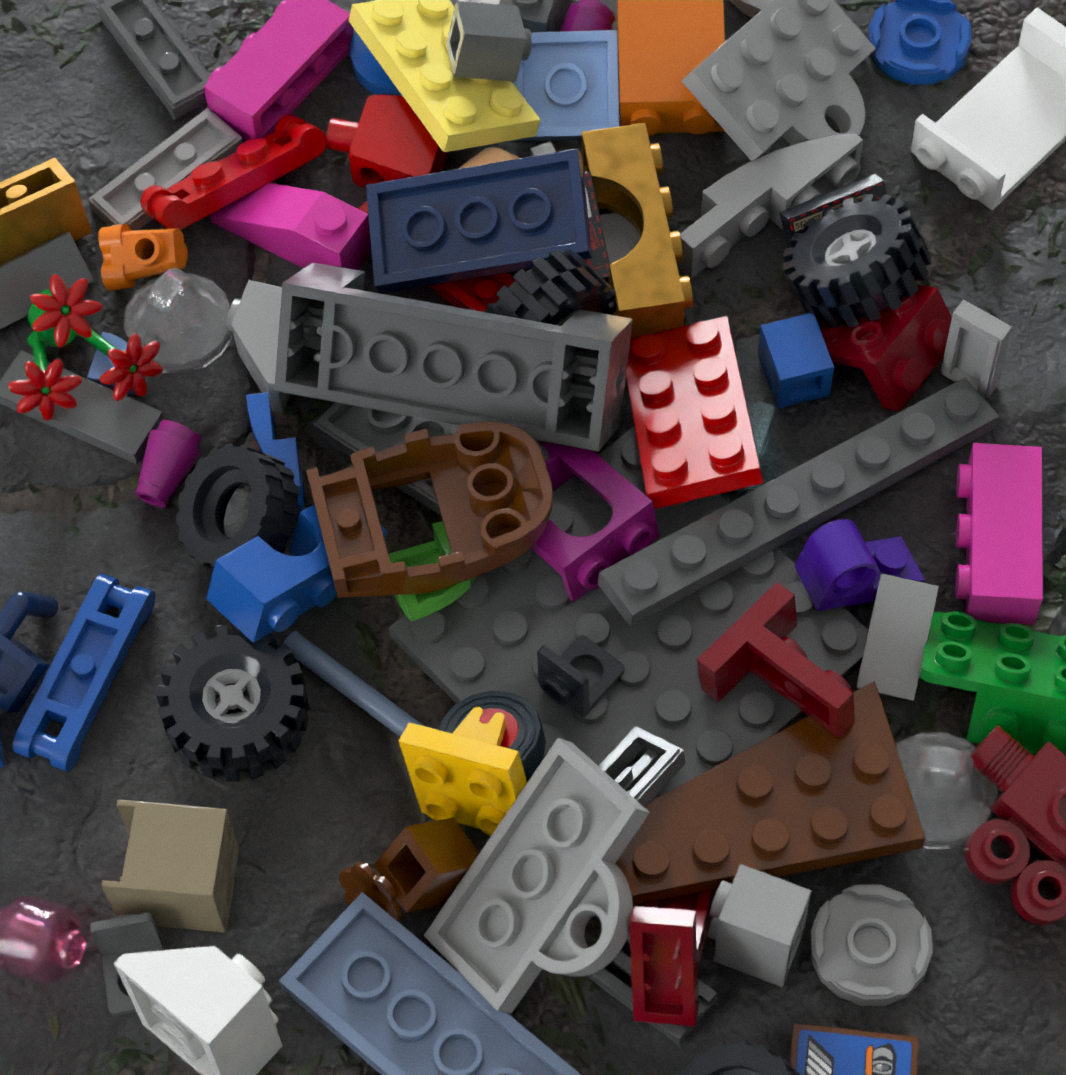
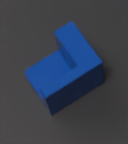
M808 313L760 325L758 355L777 408L830 396L834 365L815 316Z

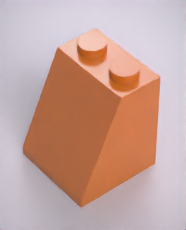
M617 0L616 30L620 126L646 123L648 136L656 133L689 132L691 134H705L708 132H723L724 129L683 84L682 80L725 43L724 0Z

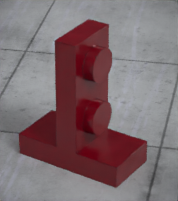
M776 582L697 659L701 689L719 703L749 672H752L840 739L855 724L854 693L852 688L835 671L827 670L824 672L808 660L804 650L794 640L786 637L797 626L795 594Z
M716 889L647 902L646 907L633 906L629 919L634 1021L696 1026L699 1013L698 969L710 923V910L716 895Z

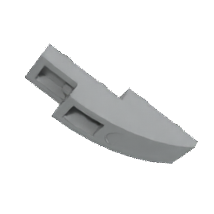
M854 133L801 142L750 161L719 179L702 191L701 218L680 233L683 263H678L677 266L692 279L707 266L709 268L717 266L727 256L733 245L745 236L752 237L756 235L766 225L768 219H771L783 230L779 212L851 184L861 170L860 158L863 139Z

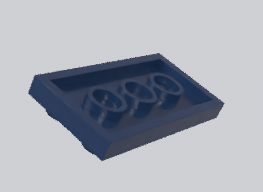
M578 148L366 185L374 287L379 293L519 271L521 269H531L532 261L540 256L546 261L549 253L559 250L561 253L565 249L572 250L583 260L593 258L583 162Z

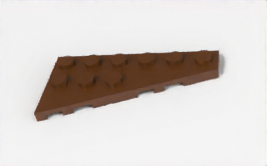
M875 681L853 692L855 724L840 739L808 716L652 800L645 808L650 812L615 863L628 881L633 906L718 889L722 880L732 884L740 864L774 877H780L922 849L925 835Z

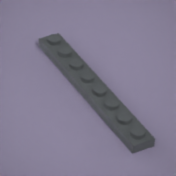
M965 377L599 573L598 585L628 625L632 627L994 430L999 415Z

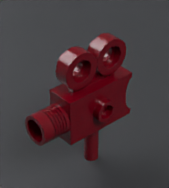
M996 725L966 761L979 773L982 772L983 776L987 775L985 778L987 780L990 779V782L994 783L995 787L998 786V789L1002 792L989 807L1001 819L987 821L970 834L965 844V860L970 871L984 882L1001 884L1015 877L1011 887V898L1016 911L1031 923L1038 925L1052 924L1066 916V756L1049 741L1033 756L1030 752L1027 753L1028 750L1024 749L1018 742L1015 743L1016 740L999 725ZM992 840H1001L1008 846L1009 856L1007 859H999L992 853ZM1029 844L1048 860L1036 861L1026 867L1030 857ZM1039 881H1048L1054 886L1056 890L1054 900H1046L1039 894Z

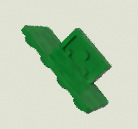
M934 612L927 643H925L919 676L929 683L976 692L968 727L967 741L980 744L993 728L999 725L1016 740L1015 743L1018 742L1024 749L1028 750L1027 753L1030 752L1034 755L1049 741L1066 756V635L1057 636L1032 631L1029 627L1017 623L1002 625L978 620L963 612Z

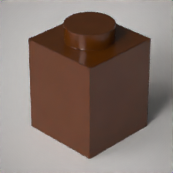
M453 817L406 826L374 866L379 874L388 879L396 890L397 900L405 912L408 913L445 904L479 855V852Z

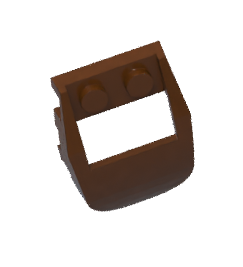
M486 421L460 424L455 434L429 437L427 429L404 434L405 443L375 453L373 446L350 454L351 467L320 477L317 467L307 470L338 598L430 593L487 573L517 559L527 552L545 530L553 503L552 484L542 452L536 441L522 429L503 422ZM431 478L452 554L438 557V563L406 567L404 561L390 563L372 490L401 486Z

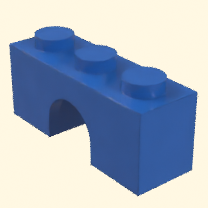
M315 504L299 514L289 550L294 556L277 552L257 536L215 561L206 600L253 643L274 630L276 632L286 630L299 615L316 605L318 607L327 605L337 595ZM381 525L385 540L388 531Z

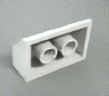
M211 946L123 954L114 963L142 1024L199 1074L257 1075L282 1047L275 1025L279 1019L270 1009L269 1004L272 1002V999L261 985L265 978L242 955L237 954L231 960L218 948Z

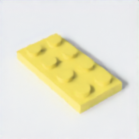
M376 0L352 4L349 23L443 152L536 136L541 119L512 81L453 76L446 47L455 9L450 0Z

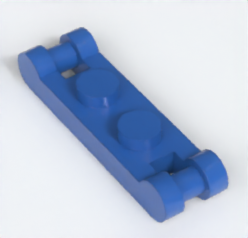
M103 573L96 577L15 734L13 741L14 753L30 759L36 755L50 759L52 767L66 772H70L74 768L80 756L82 742L141 625L149 619L153 611L156 599L154 591L140 586H136L133 590L120 586L117 578ZM111 607L122 610L118 618L106 615L105 612ZM50 720L64 724L58 737L45 733Z

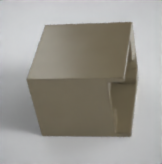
M118 799L117 808L129 835L123 874L120 876L119 882L102 881V888L114 915L151 913L157 927L226 933L239 858V846L227 809Z

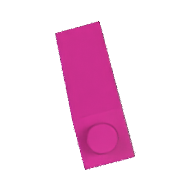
M268 183L215 211L210 216L211 223L301 268H305L314 262L359 270L372 253L368 213L322 191Z

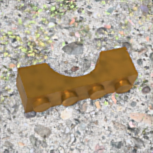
M646 123L582 132L584 173L591 172L598 208L609 210L622 216L633 225L640 236L639 242L630 253L610 264L609 285L616 292V299L614 301L617 305L613 315L633 319L630 339L683 327L685 309L693 308V295L689 276H679L677 264L683 263L682 243L679 231H669L667 219L673 218V206L669 187H660L657 175H663V161L659 143L650 144Z

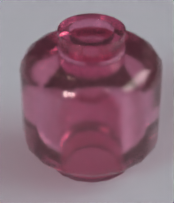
M26 896L18 898L11 905L0 910L1 969L10 974L49 984L60 980L69 969L75 968L80 963L85 951L86 941L85 936L81 933V923L78 916L72 909L37 897Z

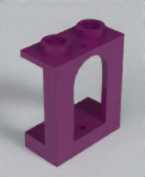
M545 442L541 446L546 448L549 454V458L544 462L553 492L575 474L608 502L613 510L611 520L603 530L585 537L571 536L549 520L542 535L531 547L536 554L562 576L566 594L569 596V600L574 603L589 590L599 587L598 579L601 571L650 546L653 541L660 537L652 500L594 451Z

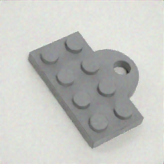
M773 0L692 70L682 82L747 157L754 161L781 136L791 145L828 136L854 133L859 136L865 122V106L860 90L849 73L872 53L875 47L834 0ZM825 115L835 120L839 126L840 133L835 132L829 127Z
M557 738L430 925L424 937L497 1011L512 1014L542 969L573 977L590 975L603 969L622 949L629 934V919L633 909L628 881L615 863L650 812L570 741ZM598 915L602 924L601 935L592 947H588L584 938L585 926L590 918Z

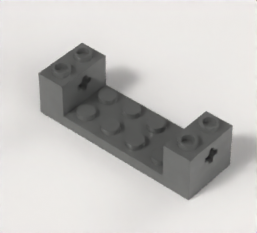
M314 262L282 283L274 391L455 425L486 421L503 422L522 429L535 440L599 451L620 426L633 322L631 318L578 309L562 326L363 291L365 271Z

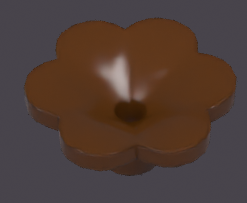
M357 862L352 868L346 867L340 872L339 881L346 890L345 900L348 906L363 892L395 920L399 921L401 919L402 910L395 900L396 890L390 881L381 876L379 872L376 873L371 866L364 862Z

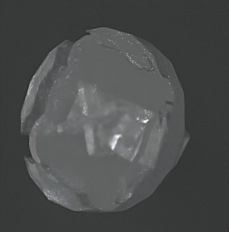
M178 268L166 271L162 276L152 279L138 289L126 307L124 328L128 341L133 334H137L141 338L142 348L153 341H158L160 343V350L152 361L162 366L163 373H178L177 369H187L190 367L192 371L205 368L223 354L232 339L233 333L227 327L230 304L226 293L212 280L194 273H185Z
M945 732L920 733L902 740L896 745L925 835L923 847L927 849H952L964 844L975 829L989 821L992 813L989 807L997 799V788L993 785L994 783H991L990 779L987 780L985 778L987 775L983 776L982 772L979 773L973 767L974 763L970 754L976 747L965 739Z

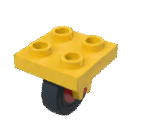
M487 691L471 695L455 704L442 719L439 730L409 722L399 739V744L421 813L428 815L436 821L454 817L457 823L478 828L487 835L492 836L526 786V779L531 776L541 763L546 740L541 718L526 699L511 692Z

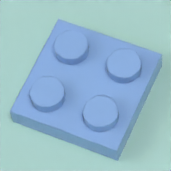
M617 30L531 33L529 58L527 61L521 60L516 81H513V84L541 120L536 136L515 141L580 140L584 131L619 127Z

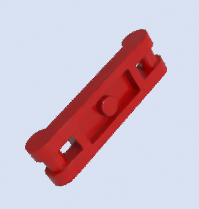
M285 115L277 122L275 132L263 138H254L243 142L237 147L235 153L218 162H208L196 167L191 172L190 177L167 189L159 185L148 187L141 195V208L144 213L158 220L160 224L168 229H184L317 158L326 148V135L322 130L312 124H307L306 121L296 115Z

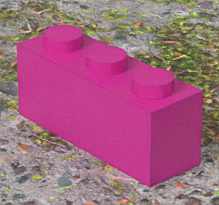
M329 0L282 1L268 22L257 33L250 34L243 41L240 50L223 67H218L212 72L204 86L208 108L246 141L254 138H263L273 133L279 119L291 114L350 53L351 38L354 35L353 27L349 23L350 13Z
M973 443L969 463L959 464L957 472L956 494L957 498H966V514H958L956 548H966V565L958 564L956 599H965V613L974 619L992 623L1035 625L1043 600L1042 447Z

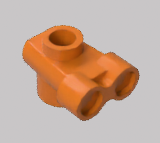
M127 224L102 227L99 230L98 241L104 258L101 267V277L108 291L133 288L137 279L153 275L172 277L179 274L186 266L188 250L184 243V235L180 229L131 231Z

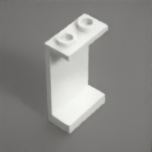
M1036 8L1023 21L1018 47L936 123L924 114L916 119L911 152L916 155L925 167L937 170L955 183L968 198L980 201L991 210L996 208L1066 140V27L1039 8Z

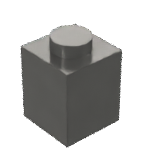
M456 1L446 41L453 76L516 81L521 60L527 61L531 51L530 29L524 28L518 6Z

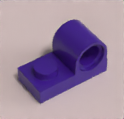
M848 519L829 522L813 532L794 566L817 611L875 602L881 573L923 583L925 581L901 536L864 542L855 523Z

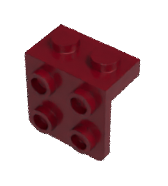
M917 284L919 290L912 297L903 295L900 298L902 306L894 311L889 307L879 311L882 318L872 322L866 316L860 318L859 326L848 327L845 320H842L838 328L828 327L825 321L820 325L818 324L832 362L863 369L883 408L900 412L944 357L952 316L938 288Z

